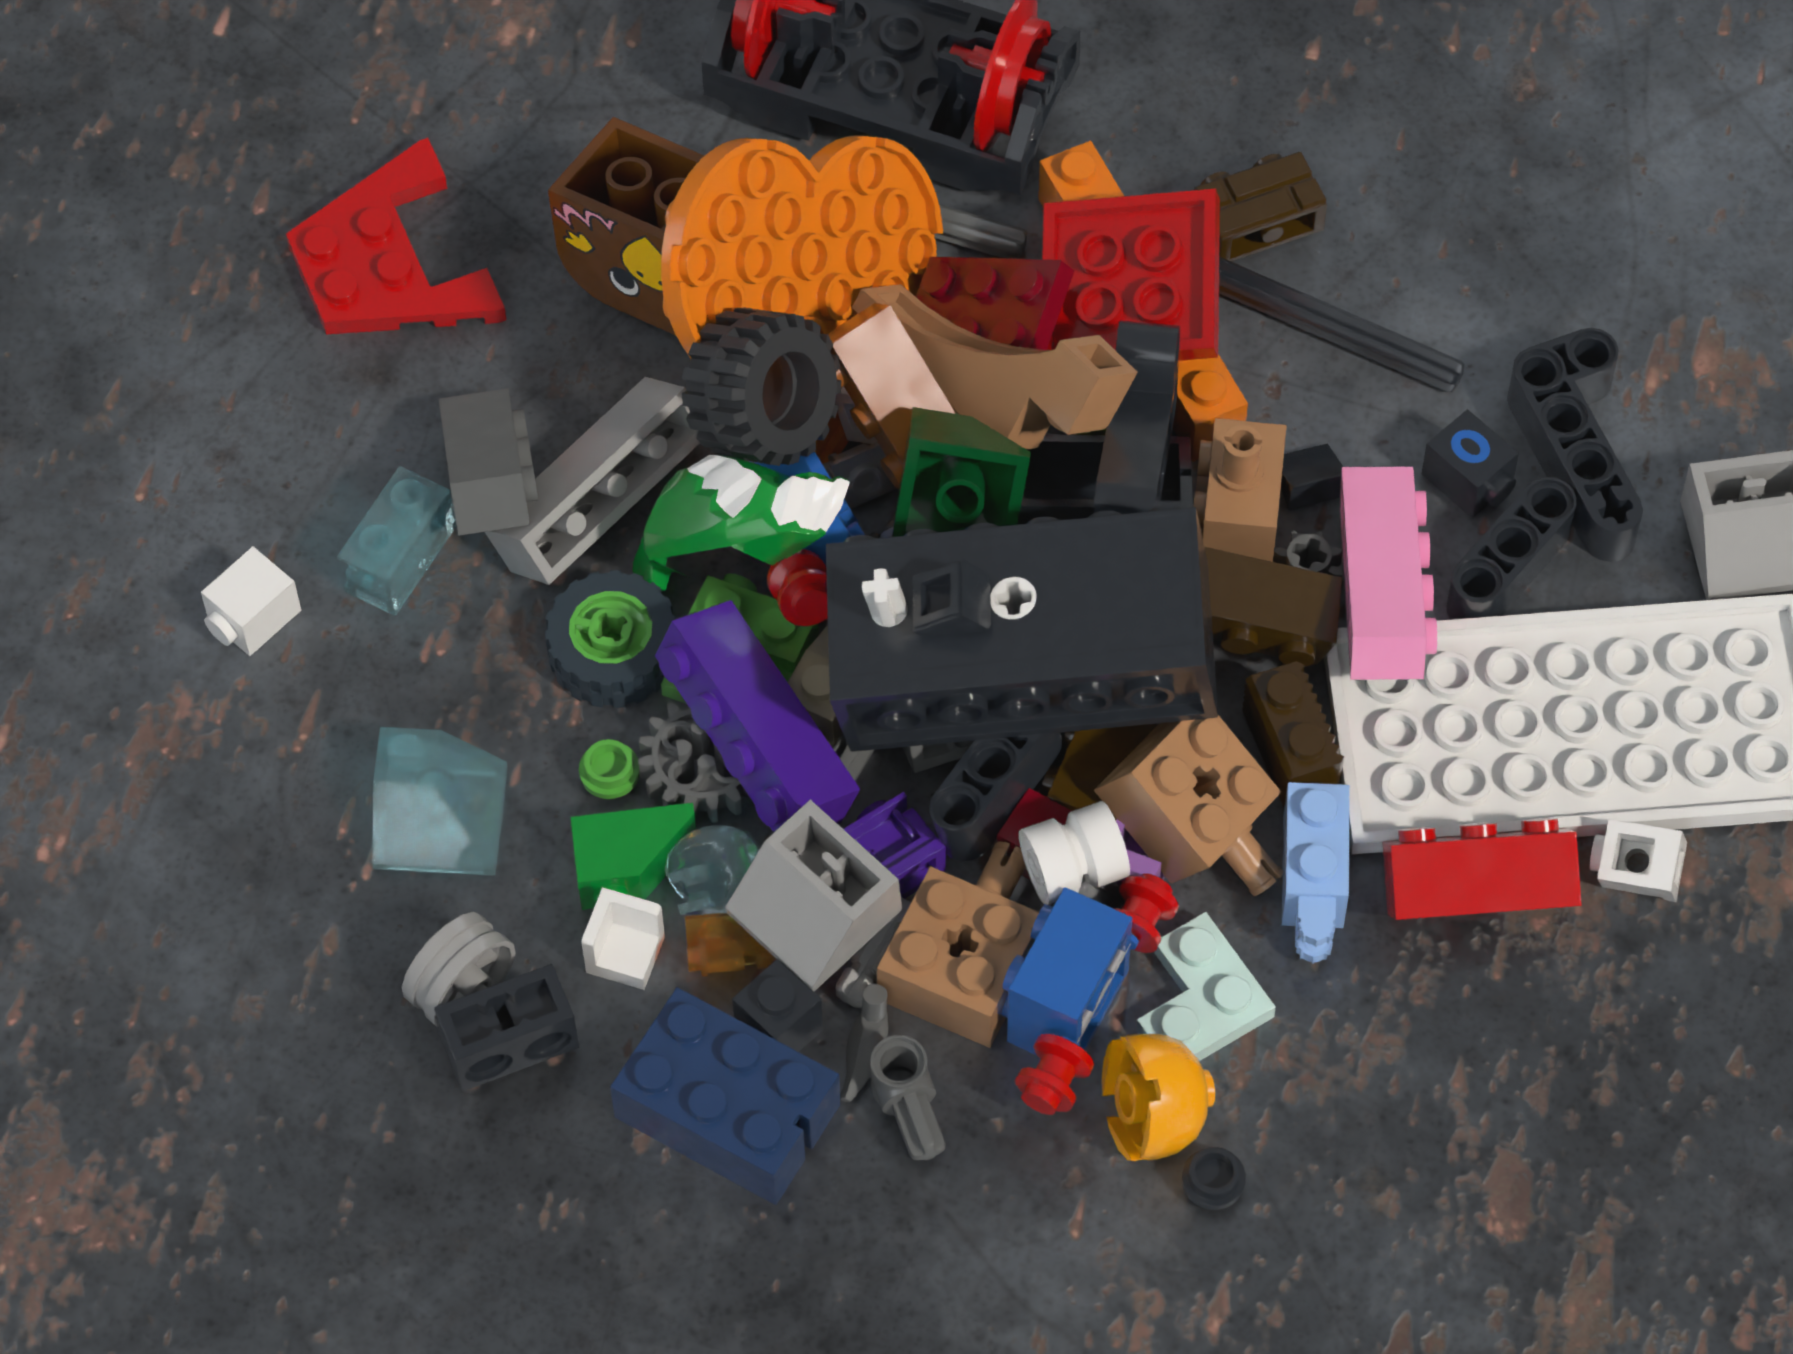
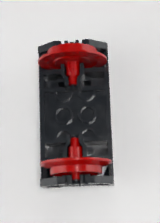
M720 0L715 10L701 60L704 95L719 99L755 124L809 141L819 119H823L914 148V156L925 168L931 180L965 191L1006 190L1020 195L1031 172L1040 138L1058 98L1070 86L1079 67L1081 31L1064 26L1059 31L1051 29L1049 21L1037 18V0H1015L1007 15L961 0ZM737 51L744 53V69L749 78L732 73ZM1001 134L1011 136L1005 159L985 153L994 146Z

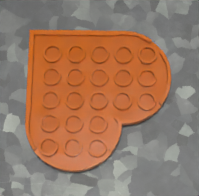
M847 136L835 140L815 153L810 160L794 147L776 140L740 138L717 146L702 157L681 185L675 200L669 204L666 210V228L661 257V280L664 296L663 311L670 320L679 342L688 354L693 342H701L700 331L707 323L715 324L718 314L724 311L734 312L735 308L745 307L804 316V319L813 320L821 326V334H828L858 314L852 306L861 289L901 284L916 297L930 256L936 257L937 254L935 234H943L939 202L925 168L913 153L903 145L887 138L869 136ZM838 412L836 417L830 418L827 424L830 431L824 441L816 440L815 453L822 464L829 461L828 455L832 453L840 454L849 442L847 441Z

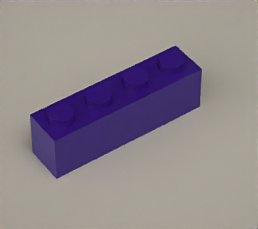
M730 600L673 620L655 654L660 669L665 678L675 685L691 709L696 724L706 731L723 756L724 764L729 773L739 780L754 802L757 814L762 822L770 826L772 831L775 832L809 800H812L831 819L840 824L859 793L860 788L733 602Z

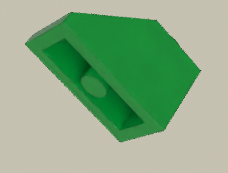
M693 803L571 817L581 909H594L602 887L646 900L697 842Z

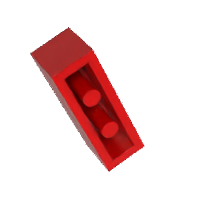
M1558 818L1522 820V831L1497 833V823L1459 825L1460 836L1436 838L1435 827L1407 828L1398 830L1399 841L1383 842L1388 916L1395 920L1582 906L1577 832L1567 828L1559 829Z

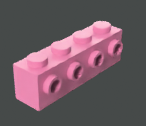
M1342 467L1339 511L1343 549L1350 680L1424 679L1425 655L1437 653L1436 618H1425V611H1433V575H1422L1421 568H1429L1430 536L1429 532H1418V526H1426V491H1415L1413 467Z

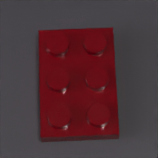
M930 256L916 298L954 325L985 339L1015 347L1047 350L1074 270L1062 260Z

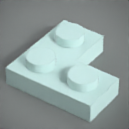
M1207 912L1161 937V942L1154 953L1183 993L1137 1019L1136 1031L1138 1033L1162 1034L1180 1040L1201 1061L1274 1018L1276 1006Z

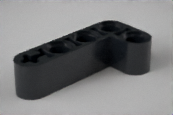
M1121 320L1119 322L1116 352L1138 373L1106 429L1096 482L1093 513L1100 511H1115L1120 514L1150 512L1151 509L1160 506L1176 411L1180 325Z
M1585 328L1521 351L1514 360L1507 401L1545 475L1565 481L1573 489L1576 495V509L1572 525L1584 547L1595 558L1613 562L1629 556L1634 549L1643 507L1635 489L1588 406L1604 398L1611 389L1619 352L1618 345L1615 339L1602 329ZM1584 363L1592 364V365H1594V366H1596V367H1595V368L1586 367V366H1584V365H1582V364H1584ZM1528 382H1538L1545 386H1535ZM1552 428H1564L1570 432H1558ZM1587 474L1593 476L1596 479H1584L1578 475Z

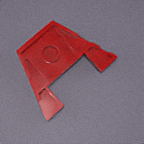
M429 138L418 141L286 233L288 247L326 335L400 330V323L433 321L435 327L456 326L457 319L484 318L485 324L500 323L507 320L505 306L487 268L431 287L395 207L448 189L446 176Z

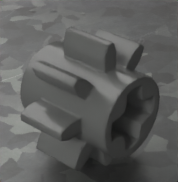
M1293 531L1291 532L1288 549L1274 547L1273 562L1342 577L1343 583L1344 571L1339 568L1343 549L1342 547L1331 548L1329 543L1323 538L1322 531H1318L1316 534L1302 535Z

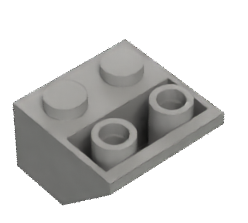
M1793 450L1689 464L1680 502L1706 600L1731 599L1793 590Z
M809 800L765 840L725 909L728 915L814 992L902 911L899 879L812 800Z

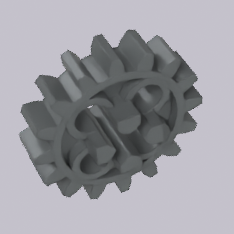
M674 702L668 703V720L664 721L661 718L652 716L649 720L651 736H642L639 740L640 755L643 756L638 759L640 778L647 779V795L650 799L663 795V806L693 803L695 818L698 811H707L712 823L718 822L719 809L726 806L732 813L739 815L742 813L740 797L751 798L737 778H726L732 775L727 770L723 756L715 745V760L711 756V739L706 731L696 724L691 709L681 710ZM677 740L676 746L671 745L673 741ZM694 753V759L697 760L698 776L694 782L690 783L695 775L693 761Z

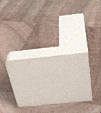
M602 887L582 938L586 973L645 990L665 938L662 907L657 903Z

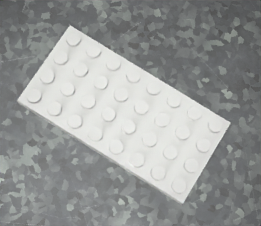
M1793 594L1437 621V653L1425 655L1424 679L1350 680L1347 628H1338L1337 643L1324 657L1335 741L1340 746L1339 754L1344 756L1341 784L1350 785L1349 840L1351 854L1383 852V842L1399 841L1398 830L1407 828L1435 827L1436 838L1460 836L1459 825L1497 823V833L1522 831V820L1558 818L1559 829L1567 828L1577 832V837L1596 836V834L1606 835L1608 819L1673 830L1793 820Z

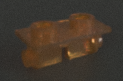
M727 913L685 916L689 972L701 971L702 977H708V973L745 970V965L757 964V969H766L776 960L771 953Z

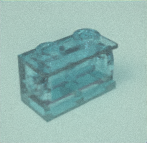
M399 466L337 556L338 560L349 565L345 571L347 582L344 585L345 592L396 616L457 526L450 489Z

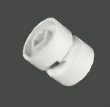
M1103 801L1070 812L1065 825H1061L1052 818L1019 831L1021 852L1036 893L1044 904L1051 905L1056 903L1064 887L1079 893L1081 883L1085 881L1096 889L1130 876V864L1124 840L1112 812Z

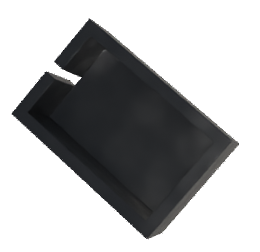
M1045 434L1038 448L1026 449L1031 452L1017 525L1027 524L1030 520L1039 517H1052L1061 521L1088 518L1093 514L1096 482L1105 435ZM1171 437L1160 506L1177 505L1182 508L1193 507L1191 437Z

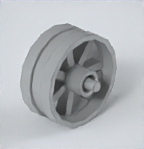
M476 912L460 915L432 936L415 956L404 977L402 984L403 996L414 1007L422 1009L425 1017L438 1027L434 1007L504 981L512 967L516 954L514 944L503 934L494 931L492 924L482 915Z

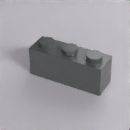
M508 388L440 398V413L458 536L530 525L527 502L538 501L524 409L512 410Z

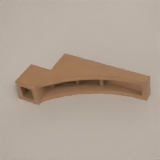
M901 284L861 289L852 306L859 314L874 303L891 305L954 412L974 417L1025 449L1038 448L1050 425L1065 432L1067 435L1107 429L1138 373L1100 335L1060 340L1055 350L1007 345L985 339L954 325L924 305Z

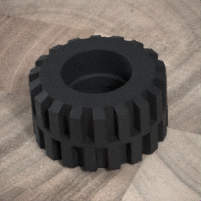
M744 307L735 308L734 312L724 311L716 316L715 324L707 323L700 331L702 340L700 343L693 342L688 353L692 359L689 367H684L682 380L687 381L686 391L682 393L683 406L689 407L690 410L686 420L690 429L698 430L696 439L702 446L711 448L712 453L720 456H729L776 466L798 463L800 456L808 457L816 450V440L824 441L830 431L827 424L830 418L836 417L839 407L835 405L836 394L841 393V380H838L836 376V371L840 368L838 355L830 353L833 343L828 334L820 333V325L813 320L804 319V316Z

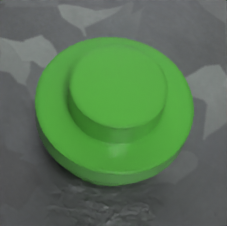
M606 739L594 743L583 754L579 763L581 783L589 793L599 798L615 799L626 795L635 787L640 776L638 758L635 752L617 740Z

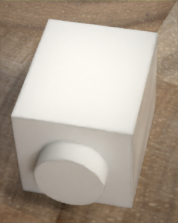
M253 546L201 591L207 613L204 622L209 631L222 644L229 646L233 642L249 656L256 652L301 611L294 580Z

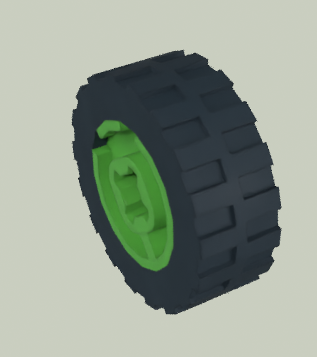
M610 570V573L599 574V571L587 574L588 577L580 581L576 579L568 584V589L565 592H559L553 600L554 606L552 610H548L545 619L547 630H545V640L551 671L556 673L557 682L563 689L567 688L571 692L572 697L579 701L586 700L591 702L592 706L603 708V705H612L614 708L626 707L625 704L635 701L638 704L646 700L649 694L654 691L657 693L662 688L661 683L665 676L660 669L655 654L671 622L676 620V615H673L672 603L668 596L664 597L661 594V588L654 582L650 584L643 580V576L633 572L632 575L622 573L621 570Z

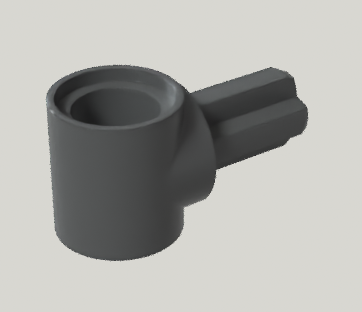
M889 1036L880 1041L871 1054V1090L873 1097L885 1114L895 1115L910 1157L913 1160H931L945 1150L946 1143L930 1104L936 1096V1090L927 1069V1054L923 1046L909 1036ZM894 1067H905L914 1073L912 1077L904 1081L891 1080L884 1074Z

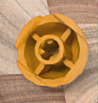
M1137 1033L1120 1037L1121 1039L1111 1040L1103 1059L1102 1093L1103 1096H1115V1106L1119 1117L1108 1116L1106 1118L1117 1149L1129 1161L1155 1160L1177 1154L1198 1137L1205 1124L1208 1107H1212L1214 1104L1215 1085L1211 1073L1206 1069L1203 1070L1199 1059L1182 1041L1167 1035Z

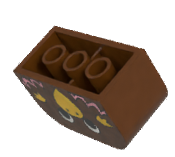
M612 117L548 189L557 252L571 277L591 296L610 307L675 335L670 320L663 311L664 296L661 280V257L666 228L665 215L669 204L675 200L684 180L705 155L616 117Z

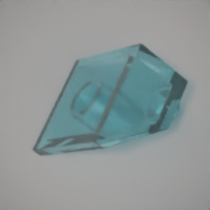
M380 727L373 778V868L495 875L508 770L507 762L442 730Z

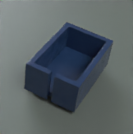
M676 987L610 1086L615 1118L774 1205H777L804 1163V1146L811 1150L813 1149L841 1105L839 1073ZM798 1120L800 1121V1128L796 1126Z

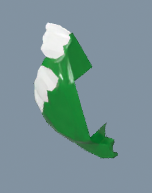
M708 455L689 468L677 471L664 486L648 517L643 538L633 560L632 572L643 576V580L650 584L654 582L661 588V591H666L671 572L680 573L666 566L667 557L729 546L767 564L774 565L826 535V531L842 507L850 481L840 476L829 479L827 476L815 472H806L790 477L743 459Z

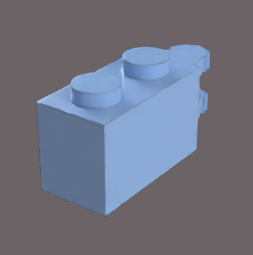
M1288 782L1283 813L1282 870L1284 872L1282 874V926H1295L1296 954L1300 955V959L1303 958L1314 964V962H1319L1323 959L1327 960V955L1331 954L1335 928L1344 927L1349 897L1350 785Z

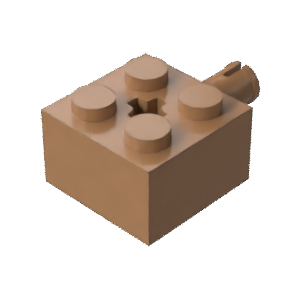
M1215 418L1213 441L1201 440L1194 499V507H1196L1205 547L1273 562L1287 425Z
M1219 715L1218 718L1159 723L1094 789L1095 793L1107 804L1115 817L1125 825L1124 828L1148 857L1162 862L1161 872L1171 884L1210 868L1221 855L1246 884L1253 896H1257L1276 882L1275 878H1280L1284 872L1280 866L1275 864L1250 833L1253 827L1251 824L1274 801L1281 791Z
M1007 842L995 843L992 854L976 884H971L930 866L877 967V984L887 990L888 1005L988 1048H991L1006 1018L1002 1015V1009L1008 996V991L1002 988L1005 975L1016 955L1019 954L1026 957L1035 942L1030 937L1031 930L1039 914L1036 910L1010 900L1020 877L1027 868L1019 847L1015 846L1010 857L1006 855L1010 847V843Z

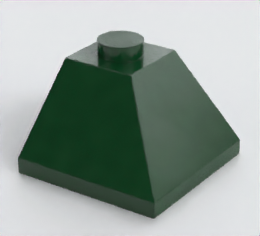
M913 407L902 464L892 537L904 536L906 533L917 529H929L937 533L960 531L978 523H990L999 527L1017 525L1031 452L972 416Z

